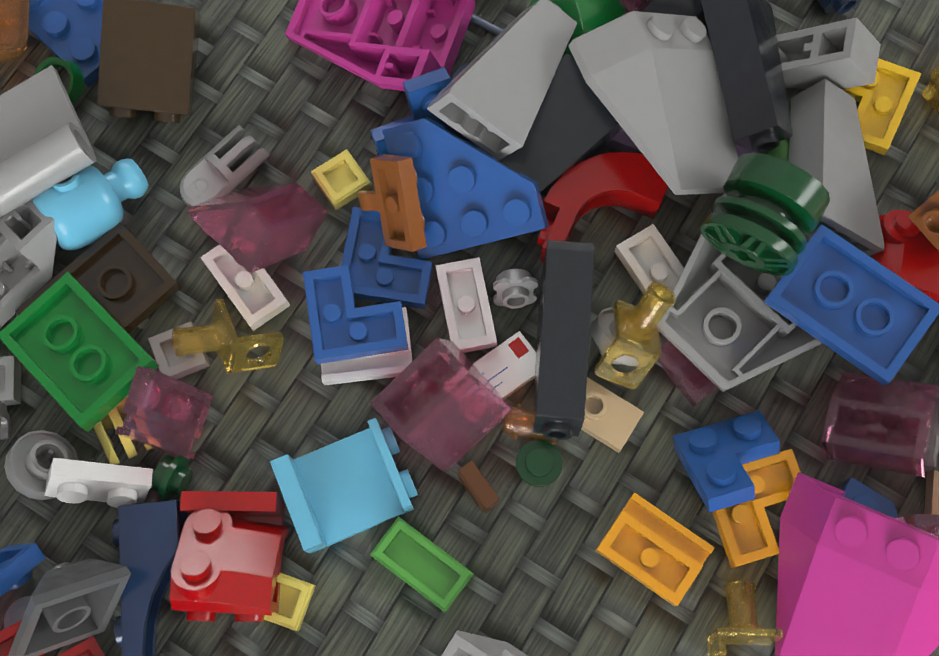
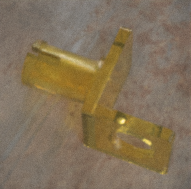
M652 282L636 306L621 300L616 301L614 304L616 338L595 367V374L598 377L629 389L637 388L662 354L659 330L656 326L669 308L676 302L675 294L668 287ZM621 356H630L635 358L639 365L634 371L621 373L614 370L612 363Z
M223 299L215 300L211 324L184 328L174 327L172 330V343L177 357L216 351L221 356L227 374L275 367L278 365L284 341L281 332L238 337ZM257 346L270 347L269 351L259 358L250 359L246 357L247 353Z
M732 581L724 584L728 626L716 628L708 636L709 656H726L725 644L773 645L783 638L782 629H763L762 626L758 625L755 599L756 585L754 582L745 581L744 586H741V581Z

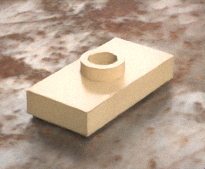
M587 377L585 419L581 430L619 453L644 412Z

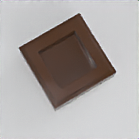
M472 460L458 470V479L482 513L489 512L499 504V497Z

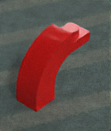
M606 153L580 162L555 182L544 199L543 205L549 226L540 231L536 244L543 246L540 261L544 263L548 240L568 242L577 222L594 209L605 206H619L654 219L668 185L641 153Z

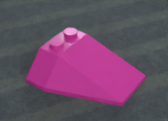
M299 0L285 35L289 40L380 88L405 91L402 82L445 67L450 76L475 9V0Z
M800 472L797 473L780 517L775 656H929L939 646V537L845 498L846 492Z

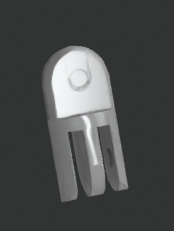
M238 125L185 173L180 182V193L183 201L195 210H208L216 206L264 162L270 154L264 148H260L250 156L258 143L251 135L242 139L245 130Z

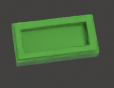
M399 516L370 554V556L444 613L448 611L474 575V573Z

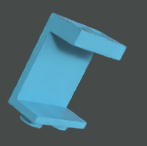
M377 418L367 421L370 428L306 455L292 459L287 454L270 461L305 552L311 554L414 510L410 498L418 495L408 469L401 472L397 469L392 455L399 453L400 449L390 426L381 430Z

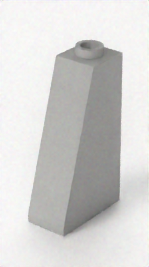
M538 0L513 20L429 103L427 110L481 149L498 158V160L520 149L524 145L577 22L550 0Z
M823 79L791 98L790 121L793 136L789 138V162L807 171L820 181L829 192L830 203L817 227L811 233L803 234L808 242L822 224L868 256L884 250V239L856 101L854 97L827 79Z

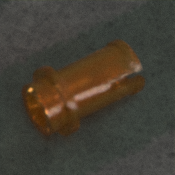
M517 403L516 407L507 406L502 432L511 434L512 440H516L517 436L552 442L553 444L558 443L559 440L547 439L543 434L532 433L533 410L523 409L521 403Z

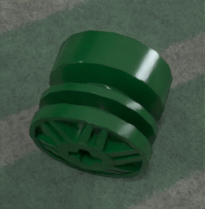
M753 152L742 154L723 185L726 196L716 199L711 207L712 213L708 214L700 227L701 233L714 248L744 266L775 276H788L794 271L798 263L797 255L801 254L807 246L806 236L803 233H811L817 227L830 203L829 192L820 181L807 171L788 161L767 154Z

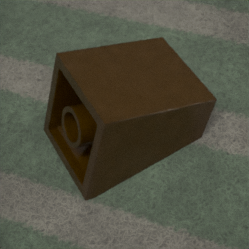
M103 0L97 105L109 106V115L136 118V110L154 111V120L180 123L181 115H191L200 29V14L195 7L141 0Z

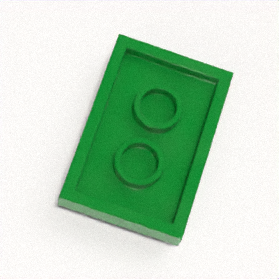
M69 272L64 274L0 331V340L78 426L87 432L160 366Z

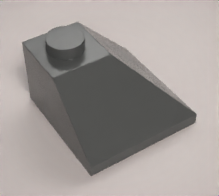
M89 558L73 564L69 562L61 563L45 572L29 600L8 656H38L105 632L131 576L127 566Z

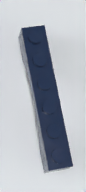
M177 500L118 506L119 519H115L113 522L112 536L115 546L119 547L120 565L127 566L131 573L121 595V616H117L115 621V639L117 645L122 646V656H156L157 623L164 596L171 583V568L183 526L188 518V514L180 511V501Z

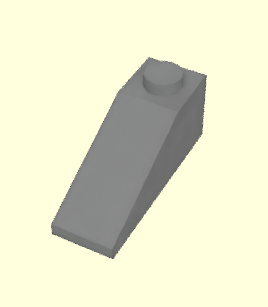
M857 17L777 35L785 88L808 89L823 79H827L840 89L874 84L881 44Z

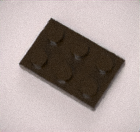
M119 222L15 311L20 315L64 274L69 272L130 333L175 294L181 286Z

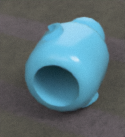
M121 159L115 162L110 172L104 175L97 168L90 165L33 198V203L43 215L52 217L55 220L56 243L62 249L77 250L86 245H93L105 233L114 228L119 222H122L124 210L121 202L126 199L142 197L147 192L149 185L142 170L132 159Z

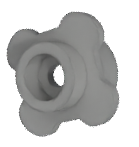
M509 269L501 272L493 283V289L497 291V294L493 296V303L497 306H506L508 308H521L534 303L537 300L536 293H534V289L538 287L537 279L531 277V274L523 269Z

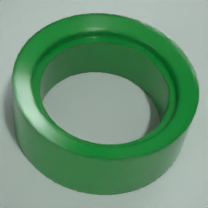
M59 57L44 59L37 66L34 75L51 65L55 69L63 66L70 76L67 94L71 103H75L81 96L84 87V78L79 66L73 61Z

